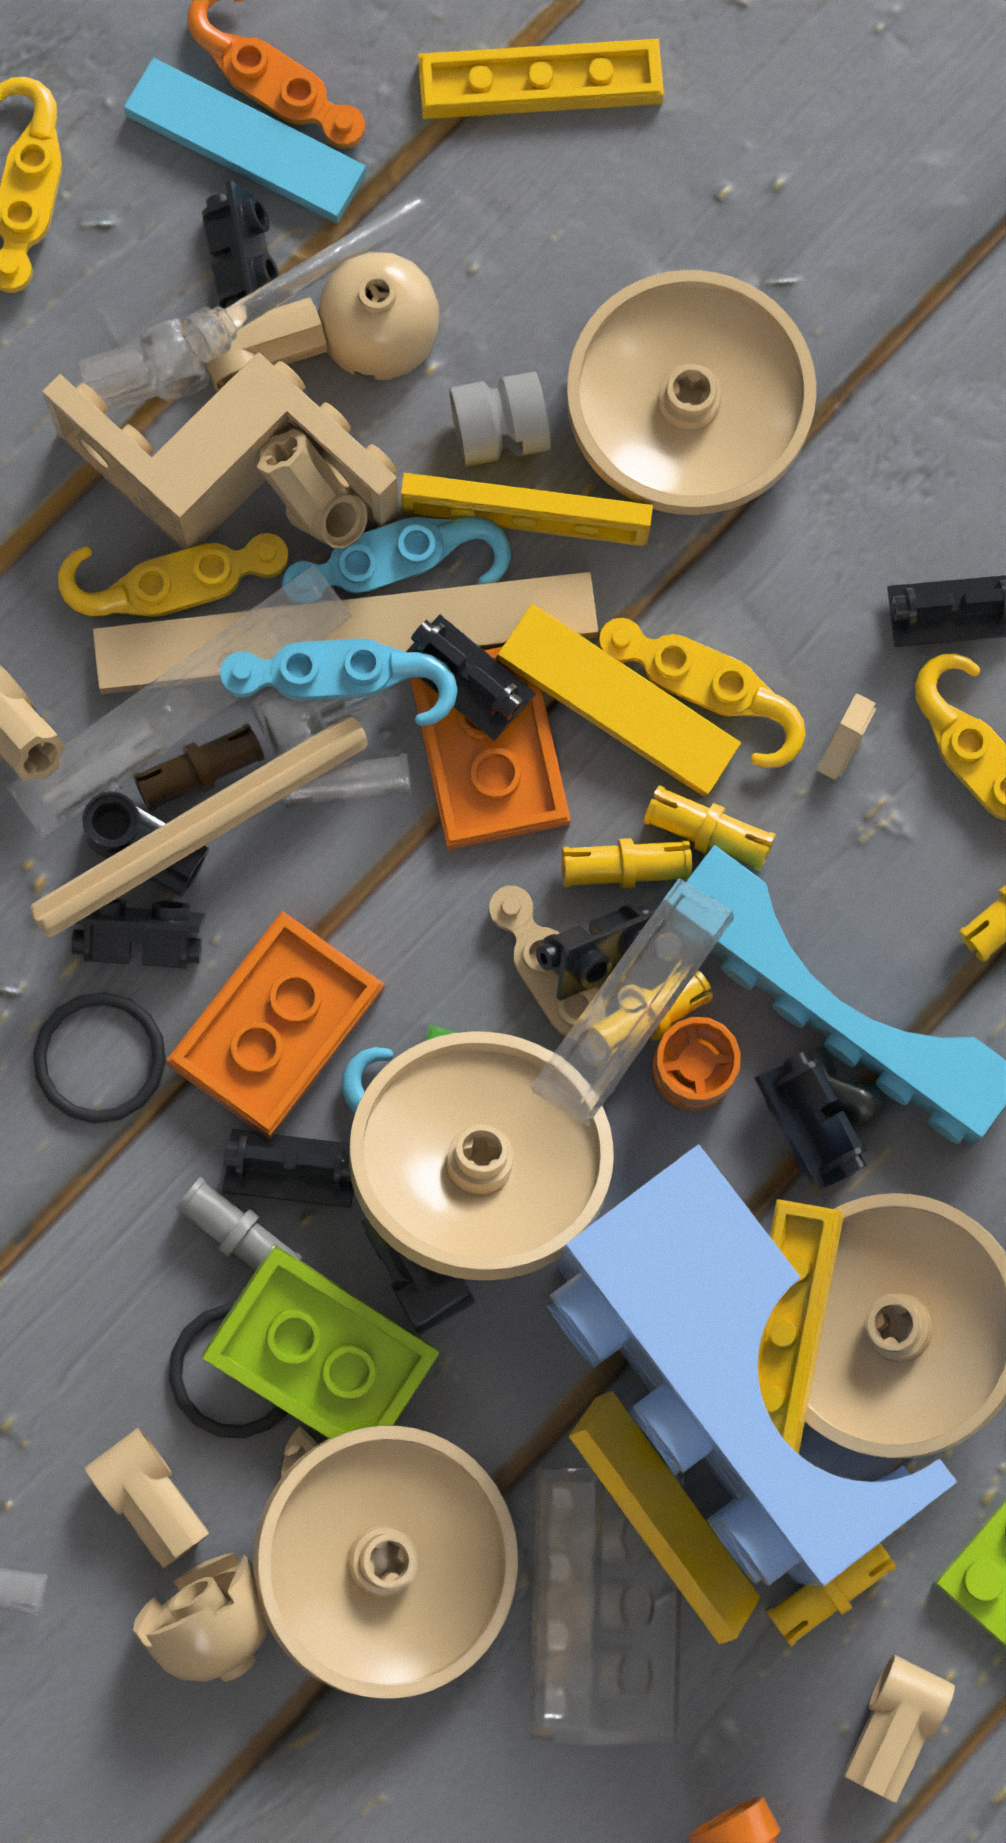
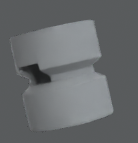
M536 371L501 377L497 388L491 389L484 381L449 388L456 438L465 467L498 461L502 451L505 449H509L516 457L550 450L551 442L547 412Z

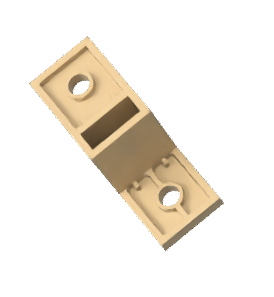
M260 352L247 362L152 457L150 456L154 453V449L150 443L131 425L127 424L121 430L105 415L109 411L105 402L85 383H81L75 388L67 379L59 374L42 391L57 434L183 550L201 545L266 480L257 468L260 461L258 450L272 435L284 434L292 428L306 435L345 490L356 495L364 502L367 509V521L376 529L394 523L399 518L397 477L394 475L397 472V468L391 459L373 444H370L365 449L348 433L351 430V426L338 410L326 402L319 407L302 392L306 388L305 384L287 364L278 361L273 365Z

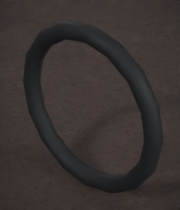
M107 992L79 995L56 1008L40 1028L33 1052L36 1080L47 1100L68 1117L93 1124L118 1121L142 1108L158 1089L166 1064L163 1035L151 1014L130 998ZM106 1005L126 1011L141 1023L151 1041L153 1062L147 1082L134 1098L116 1108L92 1110L74 1105L58 1092L48 1074L46 1054L52 1034L66 1017L85 1007Z
M227 1303L203 1311L182 1330L171 1352L169 1382L177 1406L195 1426L217 1437L245 1439L270 1430L288 1412L276 1406L265 1417L244 1425L221 1424L203 1415L192 1403L182 1379L184 1355L193 1337L209 1323L224 1319L234 1303Z

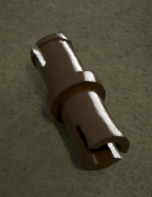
M245 723L242 727L201 746H197L195 742L182 747L183 754L141 773L137 772L133 774V779L144 804H146L148 811L151 812L156 810V807L198 788L203 793L215 788L214 781L257 761L261 762L265 760V757L250 724Z

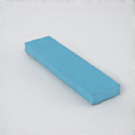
M154 57L124 105L126 117L337 225L367 175L366 165Z

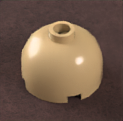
M367 252L347 259L330 274L319 298L318 315L327 342L328 352L326 353L343 370L355 375L356 371L363 375H374V380H390L411 373L429 357L434 347V340L439 328V303L431 282L414 262L394 253Z
M234 1553L224 1554L207 1560L183 1573L172 1581L175 1588L181 1591L170 1598L163 1606L157 1597L154 1596L135 1619L133 1631L147 1653L163 1670L182 1681L201 1682L220 1677L223 1682L238 1678L255 1663L256 1658L253 1654L263 1643L268 1631L256 1591L253 1565L247 1556L243 1555L240 1562Z

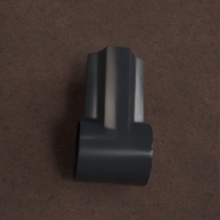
M115 791L103 792L94 796L86 805L82 815L84 833L91 849L98 855L110 858L166 824L136 807L135 803L126 795ZM119 812L129 819L130 826L122 837L106 839L95 832L97 820L105 813ZM206 846L199 848L149 879L182 898L200 871L209 853V848Z
M367 1218L361 1221L366 1231V1236L391 1275L394 1282L390 1285L418 1335L476 1303L464 1279L434 1272L409 1260L390 1246L378 1234Z

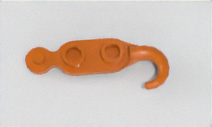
M193 0L188 8L187 25L192 38L202 49L210 53L227 81L236 90L285 122L293 125H306L309 123L319 125L324 132L326 140L332 146L339 149L352 148L362 141L365 135V119L362 113L351 105H335L327 99L323 81L316 74L263 40L224 33L212 26L208 21L207 13L209 8L220 0ZM233 0V1H236V2H239V3H240V2H243L244 0Z

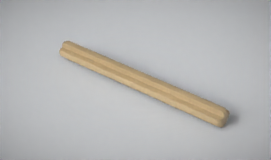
M345 716L34 902L30 907V912L35 924L46 937L55 936L364 750L368 745L364 729L353 716Z

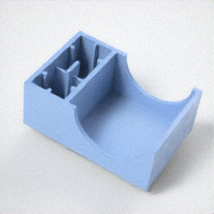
M699 1144L566 1243L557 1268L568 1282L550 1294L552 1301L546 1305L547 1309L576 1350L593 1369L619 1350L651 1393L628 1409L627 1412L673 1476L680 1471L686 1472L702 1460L732 1499L710 1516L707 1522L735 1562L754 1584L762 1580L769 1586L783 1574L787 1573L794 1583L825 1586L957 1483L940 1459L911 1475L904 1466H900L892 1473L872 1482L841 1478L827 1473L806 1461L781 1437L767 1413L761 1396L758 1379V1352L761 1337L772 1310L785 1292L801 1277Z

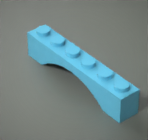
M714 845L668 905L667 919L673 923L669 930L679 941L697 952H700L703 947L710 950L724 961L720 968L730 979L748 990L757 985L775 999L772 1007L785 1020L799 1028H803L808 1023L827 1037L823 1045L836 1058L852 1067H855L859 1061L879 1076L875 1084L890 1098L902 1105H907L911 1100L929 1113L931 1117L927 1121L928 1124L947 1140L959 1144L964 1139L970 1145H973L983 1137L1006 1106V1060L975 1037L940 1038L905 1032L874 1021L840 1001L811 975L790 947L774 914L766 883Z

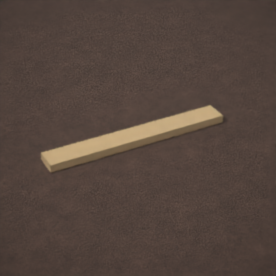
M591 572L93 629L99 690L101 695L217 682L221 681L220 668L223 661L232 653L240 651L250 652L260 659L268 660L276 656L277 652L286 645L296 642L362 638L374 640L383 645L406 652L414 643L411 637L415 630L425 620L432 623L439 614L480 648L489 650L503 647L531 603L585 639L598 638Z

